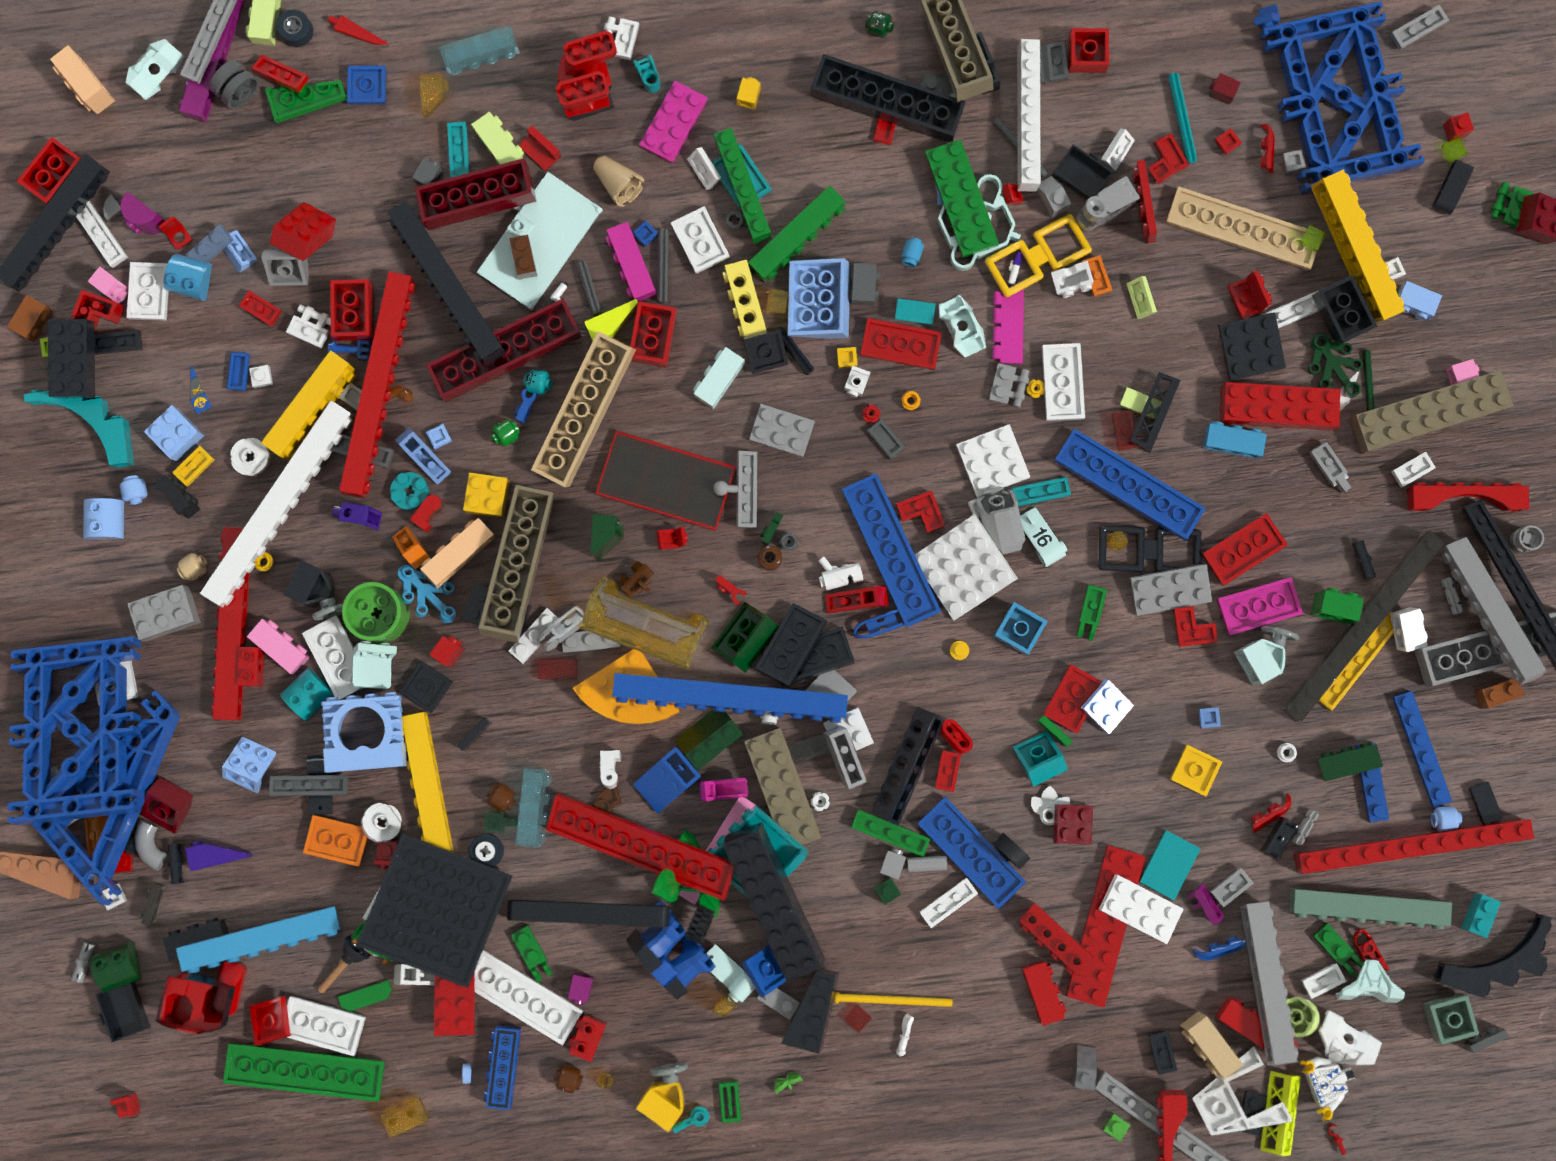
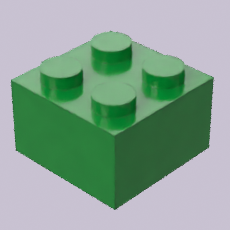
M1323 589L1321 592L1315 593L1310 616L1345 624L1359 622L1364 599L1359 598L1356 593L1346 592V594L1339 593L1338 589Z

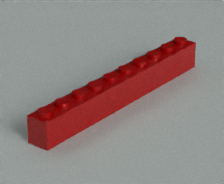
M223 528V532L220 535V541L223 543L222 551L219 554L220 562L244 528ZM248 572L243 578L245 580L243 585L232 594L234 597L230 604L224 607L219 606L216 610L218 627L215 629L217 646L214 648L216 666L213 667V677H215V685L212 686L214 704L211 705L213 720L241 721L243 686H237L239 647L246 646L249 591Z

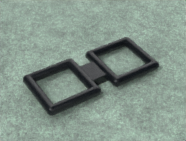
M1101 525L1099 527L1098 568L1101 571L1142 572L1144 570V560H1155L1156 572L1183 568L1182 566H1163L1164 535H1176L1164 528H1157L1156 540H1145V529L1143 527ZM1193 529L1189 536L1194 537L1193 565L1201 564L1202 532L1199 529ZM1107 533L1137 534L1136 564L1106 563Z

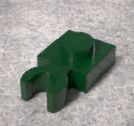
M776 512L769 527H764L760 535L763 538L762 543L769 546L783 518L782 514Z

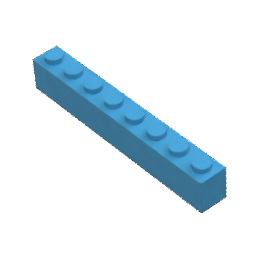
M333 906L176 948L181 972L187 970V973L190 974L200 971L199 967L207 965V968L219 966L220 961L227 960V963L239 960V956L246 954L247 958L257 956L261 950L266 949L268 953L279 950L278 946L286 944L287 947L298 945L299 940L306 939V942L314 941L321 934H325L326 937L338 934L337 930L341 929L337 908Z

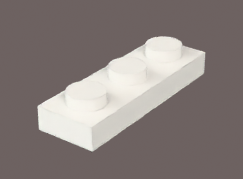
M546 608L520 637L519 643H515L509 652L524 664L541 645L536 641L538 635L559 618Z
M964 878L919 912L930 928H932L978 893L969 880Z

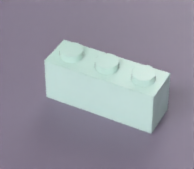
M727 347L717 353L714 358L716 362L713 366H709L704 373L705 378L702 382L698 381L693 389L695 391L694 397L711 409L716 407L745 364V359Z

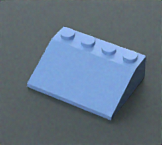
M845 258L790 261L788 336L824 339L849 338L850 263Z

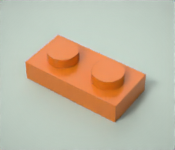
M1098 255L1083 260L1082 262L1088 261L1094 281L1091 285L1093 298L1112 292L1101 256Z

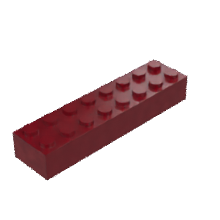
M563 298L494 331L493 334L506 354L487 366L483 360L478 361L473 353L476 350L473 345L469 347L468 344L425 365L441 398L448 402L581 338L582 335Z

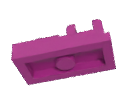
M1204 883L1200 884L1195 891L1187 896L1188 899H1198V902L1193 907L1197 909L1202 906L1204 916L1208 921H1211L1213 926L1221 922L1224 914Z

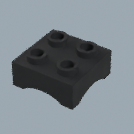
M164 475L153 484L158 491L165 493L169 497L173 510L178 515L184 514L190 519L200 510V507L197 505L199 501L192 494L189 495L185 491L187 487L180 480L177 481L174 477L170 478Z

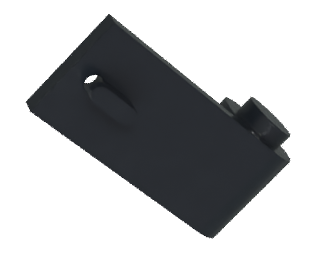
M309 755L307 757L306 769L308 775H334V772L325 773L324 755ZM309 796L308 814H333V796Z

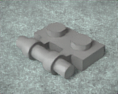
M998 363L988 401L1007 405L1010 398L1014 399L1013 406L1020 408L1022 401L1025 399L1024 391L1029 382V370L1022 369L1021 375L1017 376L1015 375L1016 367ZM1013 382L1018 383L1016 392L1011 391Z

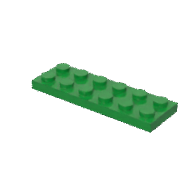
M961 139L925 151L962 258L997 247L999 242Z

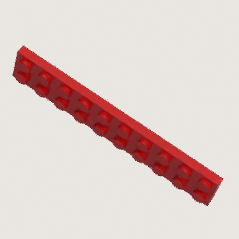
M559 793L555 795L546 827L547 831L658 875L663 870L670 869L673 871L675 880L678 883L723 901L726 899L735 872L729 860Z

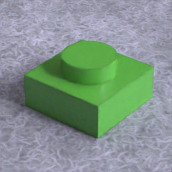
M1112 1113L1102 1130L1118 1141H1121L1130 1124Z

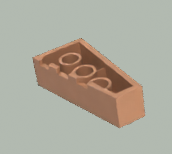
M0 851L1 874L70 900L79 898L81 881L59 856Z

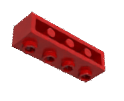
M1036 903L1019 919L1021 922L1019 926L1027 933L1031 931L1036 936L1034 940L1040 946L1044 947L1046 945L1051 950L1049 954L1055 960L1061 959L1065 963L1063 967L1071 975L1074 972L1078 975L1094 958Z

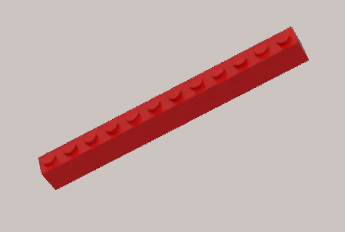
M388 272L339 489L342 495L365 499L366 494H369L371 489L369 479L370 475L373 476L375 471L373 461L374 457H377L379 453L377 443L378 439H381L383 435L382 421L386 420L387 417L386 403L390 402L391 399L390 385L394 384L395 381L394 367L398 366L399 363L398 349L399 347L402 348L404 338L402 332L407 327L408 320L406 314L407 311L410 312L412 304L410 296L411 293L414 294L416 286L410 275Z
M1516 819L1458 828L1452 831L1430 832L1293 854L1296 872L1305 874L1534 839L1531 819Z

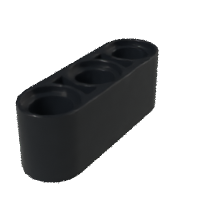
M1456 159L1451 165L1432 207L1451 215L1458 204L1474 167Z

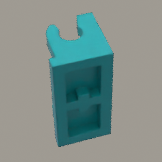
M898 298L895 319L933 325L935 303Z

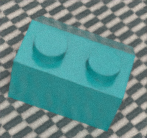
M1048 731L1013 747L1024 773L1033 787L1068 770L1063 754Z

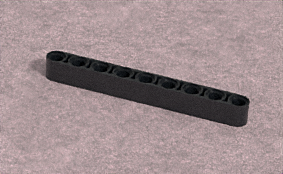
M507 900V920L669 927L670 906Z

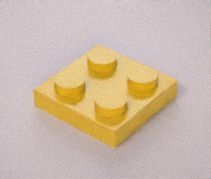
M1186 745L1170 780L1206 797L1222 761Z

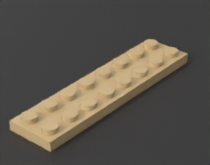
M1179 186L1176 189L1166 220V224L1305 270L1311 269L1322 233Z

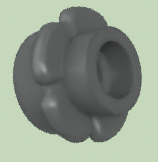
M785 533L779 540L781 548L784 551L795 550L798 543L797 536L792 535V533Z

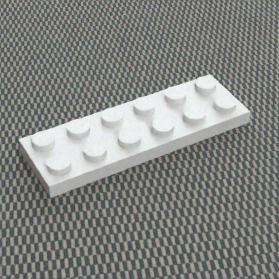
M483 950L475 969V992L563 1045L583 1010L496 956Z

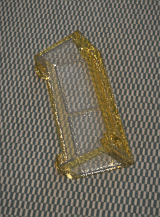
M602 577L589 597L580 629L689 670L710 618L702 614H693L689 621L617 594V583Z

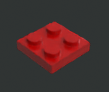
M278 997L249 1006L255 1045H263L291 1036L286 997Z

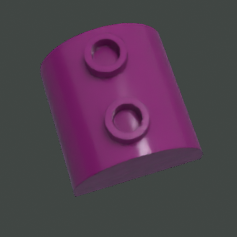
M126 192L121 201V212L126 219L124 223L139 235L141 233L148 235L161 233L162 231L158 226L164 220L130 193Z

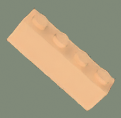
M479 518L475 521H469L463 532L456 533L450 539L451 542L447 546L443 545L436 551L437 555L432 559H426L422 563V574L437 589L495 539L494 534Z

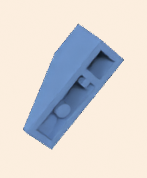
M410 427L395 439L401 448L437 485L451 473L445 464Z

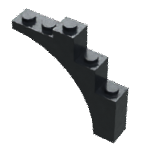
M1536 914L1531 928L1522 941L1499 959L1474 966H1454L1439 962L1433 981L1485 998L1490 992L1491 980L1514 988V984L1519 980V969L1542 977L1543 973L1547 970L1548 964L1547 957L1540 954L1545 949L1546 934L1552 926L1550 922L1551 917Z

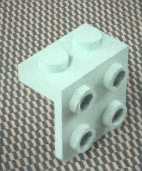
M369 641L358 643L354 647L352 655V685L362 688L389 689L391 687V661L397 654V646H391L389 643L376 645Z

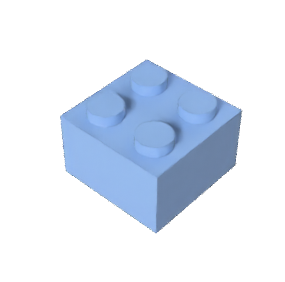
M173 405L144 431L170 459L176 462L205 436Z

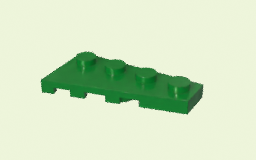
M341 80L319 82L316 85L309 86L305 84L299 93L284 86H281L280 89L265 88L276 123L347 100Z

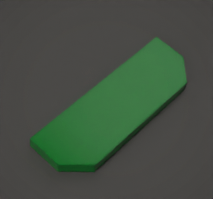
M386 980L341 995L338 999L341 1007L350 1012L388 999L392 988L390 981Z

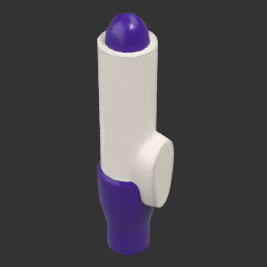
M1019 251L1016 252L1014 259L1010 263L1009 288L1015 285L1021 265L1022 252Z

